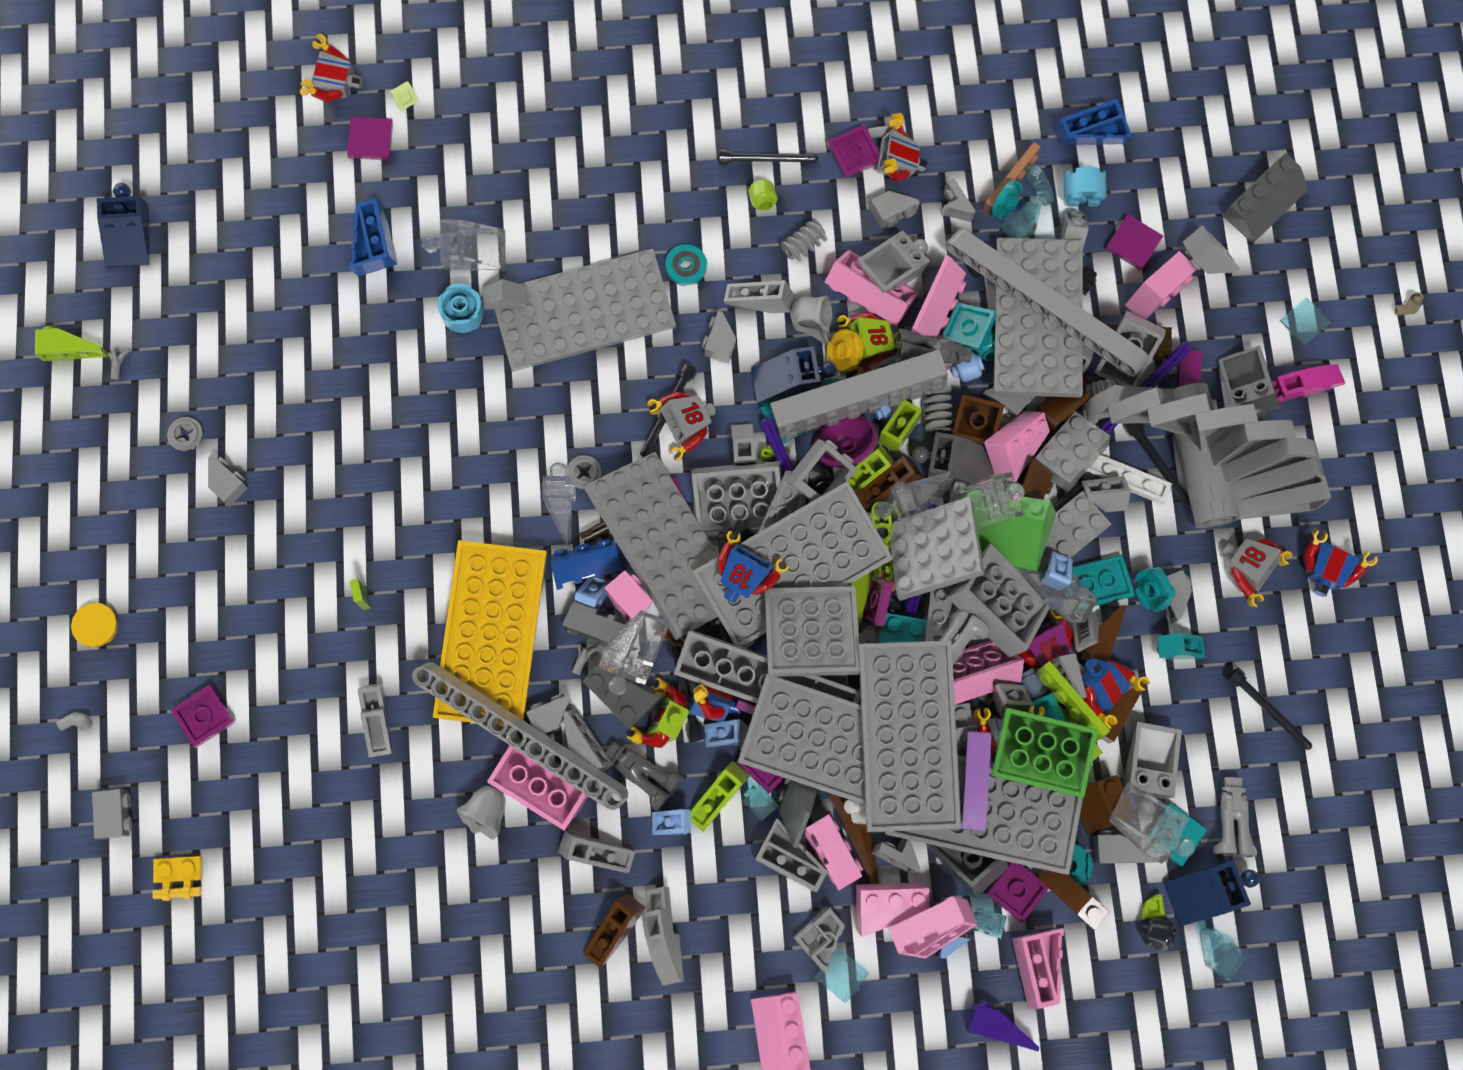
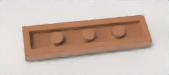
M1033 142L986 201L982 210L988 216L991 214L997 196L1011 180L1021 181L1028 172L1026 168L1029 165L1033 166L1039 159L1038 151L1041 146Z

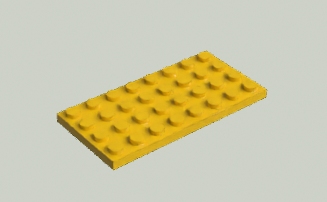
M458 540L440 667L524 721L547 551ZM443 682V683H442V686H443V688L447 691V690H448V687H447V685ZM461 694L462 701L466 703V697ZM435 697L433 718L475 723ZM480 706V712L485 715L484 708ZM498 718L499 725L504 726V722Z

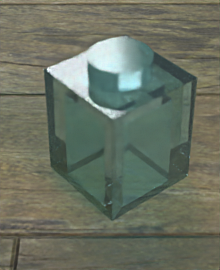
M761 785L757 789L755 786H752L743 794L746 797L743 803L760 822L778 807Z

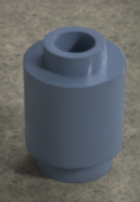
M1035 668L1022 673L1020 685H1025L1030 699L1036 701L1046 696L1045 693L1049 690L1040 681Z

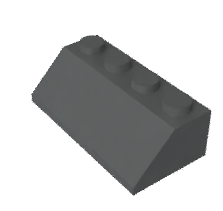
M1284 153L1227 209L1223 217L1254 244L1309 190L1301 166Z

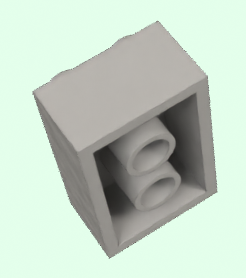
M1126 311L1116 332L1145 351L1149 360L1136 376L1132 377L1101 357L1095 374L1105 379L1113 380L1117 385L1136 387L1162 342L1166 329Z
M1075 411L1035 459L1053 474L1051 481L1069 493L1086 473L1087 469L1093 465L1108 447L1110 435Z

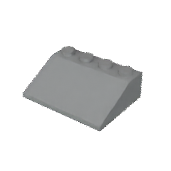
M781 461L694 468L691 475L696 518L706 536H717L720 531L726 533L728 527L734 529L738 519L744 521L750 529L758 533L782 480Z
M990 544L981 553L984 575L956 583L948 599L957 608L965 611L969 617L973 615L984 622L990 630L987 636L1010 658L1027 651L1052 603Z

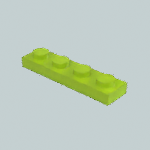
M1050 661L1036 672L1040 681L1049 687L1054 693L1056 700L1068 709L1070 716L1074 720L1078 721L1081 726L1098 730L1096 741L1110 732L1107 726Z

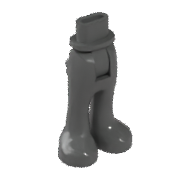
M899 328L895 342V346L898 348L896 363L939 349L944 364H961V362L970 363L971 347H964L962 343L958 342L956 344L950 341V339H936L917 335L908 329Z
M615 741L606 752V755L613 764L612 766H615L626 779L640 787L651 797L652 807L657 812L667 802L670 795L648 781L642 773L651 776L671 794L683 778L678 773L666 774L639 753L627 749L625 745L622 747Z

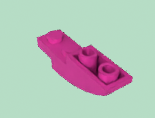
M1338 364L1292 372L1279 376L1275 381H1272L1279 403L1300 396L1305 398L1345 385V380Z

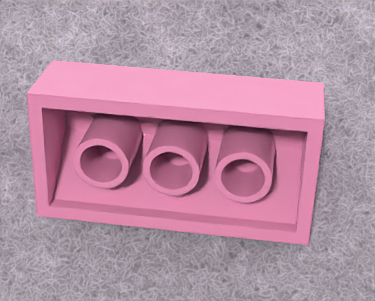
M850 250L846 251L835 261L825 283L832 290L846 295L850 301L864 306L868 312L879 315L883 320L888 321L890 325L897 326L918 297L919 292L908 285H903L883 293L856 262L860 256Z
M946 255L911 330L914 334L941 339V336L938 334L941 328L945 330L950 319L947 317L949 310L953 311L958 302V299H955L958 292L962 294L967 283L963 281L966 273L950 256Z
M992 640L964 649L959 659L953 665L955 705L988 693H993L994 687L997 684L1015 685L1021 683L1024 659L1018 655L1009 658Z
M512 746L508 747L487 781L564 831L588 798L586 794Z
M798 992L751 999L762 1070H811Z

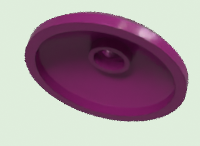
M859 416L850 420L845 418L839 420L840 422L836 425H825L817 434L814 444L818 439L825 442L827 440L831 441L838 447L836 451L842 455L844 453L853 460L852 465L865 460L877 445V430L874 424L864 417ZM826 451L819 459L827 466L844 468Z

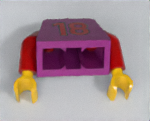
M1060 607L1057 609L1059 616L1054 615L1052 610L1049 612L1048 616L1051 622L1039 627L1027 651L1017 654L1024 659L1025 663L1033 668H1042L1049 661L1052 663V660L1059 656L1071 654L1074 633L1067 620L1062 618L1064 610Z

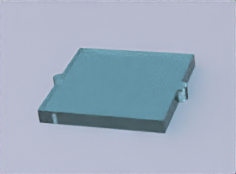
M1308 298L1280 320L1290 331V335L1294 336L1303 346L1331 324L1321 313V309L1317 308Z
M837 947L835 953H832L828 964V971L824 973L820 969L814 978L846 1004L855 991L860 990L859 986L869 973Z

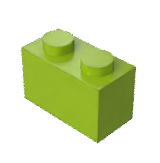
M904 399L882 430L879 443L898 453L919 422L922 410Z

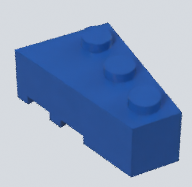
M1118 98L1061 118L1054 126L1061 145L1126 144L1132 138Z
M376 198L356 204L353 226L355 231L354 242L351 244L353 251L349 269L359 277L398 265L385 207Z
M603 539L592 546L581 544L576 546V549L570 551L559 549L550 555L551 568L557 590L562 589L563 584L575 581V584L583 582L582 579L593 576L598 578L621 570L615 540Z

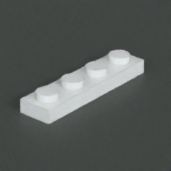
M1102 455L1086 471V473L1091 472L1097 479L1125 476L1132 493L1162 505L1166 502L1172 485L1170 482Z

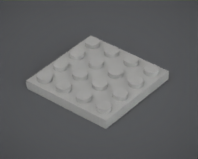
M970 496L892 522L890 542L896 594L900 601L984 575L974 504Z
M855 586L771 588L765 591L768 676L860 675Z

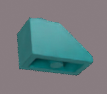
M1186 633L1157 636V652L1161 659L1185 660L1205 658L1202 636Z

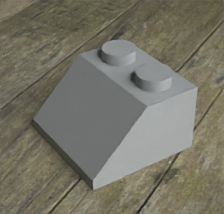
M1203 225L1183 241L1187 248L1184 252L1191 259V263L1196 269L1200 270L1202 268L1207 274L1233 273L1240 270L1228 250Z

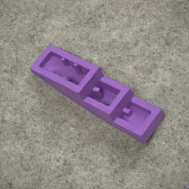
M968 731L962 829H986L991 733Z

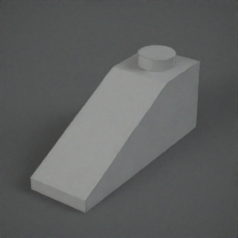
M785 280L727 284L723 302L727 305L767 313H788L791 311L794 293Z
M577 710L565 711L563 717L569 750L602 772H605L613 765L579 712ZM574 768L575 774L577 776H581L580 771L577 768Z
M566 830L564 831L558 851L567 860L628 874L635 855L634 850Z
M1099 831L1100 835L1093 836L1094 864L1168 862V857L1122 835H1113V831Z

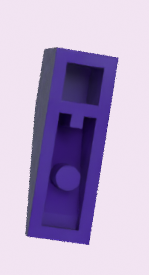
M981 1000L979 1005L973 1003L966 1031L1039 1052V1046L999 1010L993 1009L994 1004Z

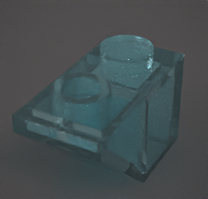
M1040 199L1034 203L1030 201L1020 211H1012L1004 217L1005 220L1001 228L1008 238H1032L1037 227L1042 205Z
M976 908L973 914L978 925L970 931L1001 939L1007 916L989 909Z
M1213 928L1210 930L1201 929L1199 935L1205 966L1223 980L1231 981L1246 960V957L1241 954L1242 950L1231 942L1228 944L1222 940L1223 935Z

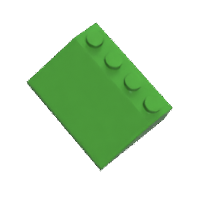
M968 488L964 498L970 496L973 500L981 553L988 545L992 544L1015 568L1037 572L1056 517L1051 501Z
M1006 708L1003 712L992 776L1084 798L1098 730Z

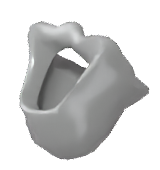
M826 295L818 298L801 297L792 304L790 311L794 329L806 333L822 343H829V327L832 320V306L829 297Z
M484 786L476 791L466 804L459 807L457 813L462 822L469 826L473 833L482 832L485 836L494 840L501 831L500 826L505 811L506 799L502 791L496 787Z

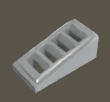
M1092 610L1072 618L1075 647L1078 652L1098 643L1099 619Z
M1075 653L1053 659L1052 663L1082 699L1086 698L1087 695Z

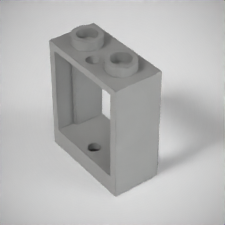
M818 439L786 479V482L812 502L821 496L809 487L803 479L825 451L844 468L824 494L849 481L857 468L852 465L853 460L844 453L841 455L836 451L838 447L829 440L825 442Z

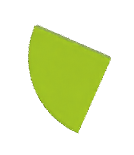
M1162 894L1153 895L1146 900L1141 909V919L1165 917Z

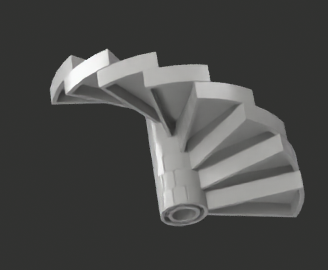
M1195 383L1175 389L1114 385L1098 393L1084 404L1087 420L1110 418L1112 424L1150 423L1151 427L1174 433L1196 528L1215 527L1241 519L1314 511L1331 499L1315 441L1297 438L1292 420L1258 421L1254 404L1214 410L1208 384Z

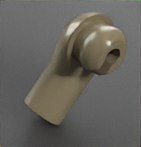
M1414 292L1406 304L1396 305L1394 308L1395 315L1417 313L1423 304V294Z

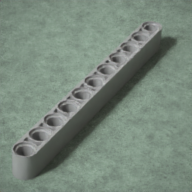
M959 228L945 244L946 249L953 256L1127 375L1136 376L1149 360L1147 353L967 230Z
M426 663L413 671V681L419 687L607 809H618L628 799V790L624 785L437 664ZM424 670L428 672L429 679L425 677ZM443 682H444V683L447 685V687H448V690H447V691H446V690L443 688V686H442V683H443ZM461 694L466 697V703L462 701ZM480 706L484 708L485 715L480 712ZM498 718L504 722V727L499 725ZM517 730L522 733L523 740L518 737ZM536 743L541 745L542 752L536 748ZM555 755L561 759V764L556 762ZM573 768H577L581 776H577ZM592 780H595L599 783L600 789L596 788L593 785ZM612 793L618 795L619 801L613 799Z

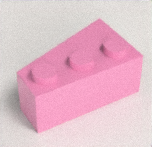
M1179 251L1140 286L1125 306L1133 314L1146 320L1160 306L1163 308L1171 300V295L1175 297L1183 289L1182 285L1186 287L1195 278L1192 274L1197 269Z
M1023 411L984 442L996 480L1011 482L1018 480L1050 432L1044 412Z
M624 571L604 589L615 610L626 622H634L654 602L645 593L639 579L634 574L630 576Z
M827 815L805 828L803 833L838 891L861 878L862 874L860 872L863 869L856 858L853 860L849 852L851 848L846 839H842L838 832L840 829L833 818L831 819L830 815Z
M924 882L856 885V930L861 937L898 924L930 908L929 887Z
M952 896L945 899L944 902L890 927L889 931L899 954L926 959L978 924L968 900Z
M1064 928L1012 938L1028 1008L1040 1009L1060 1004L1062 975L1060 973V961L1063 957L1061 944Z

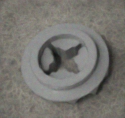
M179 418L168 429V441L176 450L184 452L190 449L194 450L198 444H201V438L204 435L202 426L193 418ZM182 428L187 432H191L189 434V441L184 437L181 438L183 436Z
M578 456L569 463L567 478L572 486L584 489L583 487L586 484L601 478L600 464L591 456ZM579 468L583 470L590 469L588 471L590 479L586 476L579 478L581 475Z

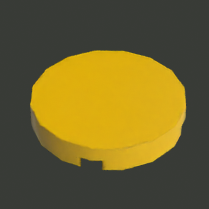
M839 330L833 334L831 342L828 343L826 355L828 361L836 365L837 372L849 373L855 370L861 363L864 351L863 342L856 332L852 330Z
M90 603L77 610L72 619L71 629L73 636L79 643L87 647L97 648L113 640L117 634L119 623L115 612L111 608L101 603Z

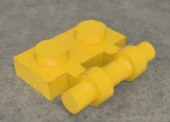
M202 856L154 859L153 883H163V887L160 890H153V899L170 901L172 898L183 897L186 900L202 895L201 887H193V880H203ZM184 881L183 888L172 889V882Z

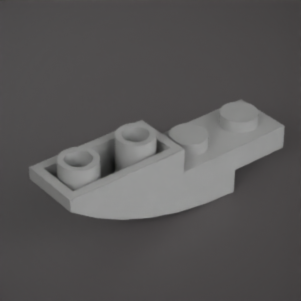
M669 887L646 891L647 912L642 913L646 942L654 968L662 985L684 982L679 934H674Z

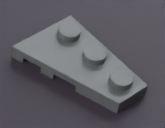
M785 471L759 532L805 506L806 498L786 482V479L793 471ZM807 474V476L803 479V481H804L807 485H808L809 474Z

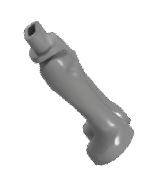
M956 610L952 614V622L939 640L953 642L961 632L952 644L953 665L972 638L984 639L990 633L989 628L976 616L972 615L969 617L963 610Z
M1225 777V787H1222L1223 793L1220 805L1223 834L1221 842L1213 848V855L1256 857L1257 850L1250 839L1248 801L1245 794L1246 788H1243L1242 778ZM1234 819L1237 821L1238 828L1237 847L1234 832Z

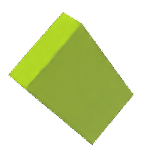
M359 579L351 580L349 583L354 602L363 610L370 609L371 605L366 586Z

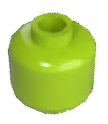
M758 179L748 189L752 206L757 210H770L777 202L778 197L775 187L770 180Z

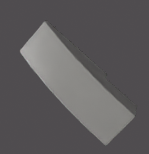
M382 683L360 686L357 691L369 758L391 754V737Z

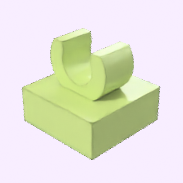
M408 81L390 91L400 111L418 102Z

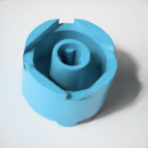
M1081 167L1076 168L1075 173L1070 174L1069 170L1063 174L1064 200L1067 202L1068 207L1079 206V203H1087L1089 207H1096L1100 205V201L1107 197L1105 170L1101 173L1100 168Z
M453 284L447 287L446 291L438 299L439 313L450 331L467 333L480 327L484 317V308L479 294L466 284Z

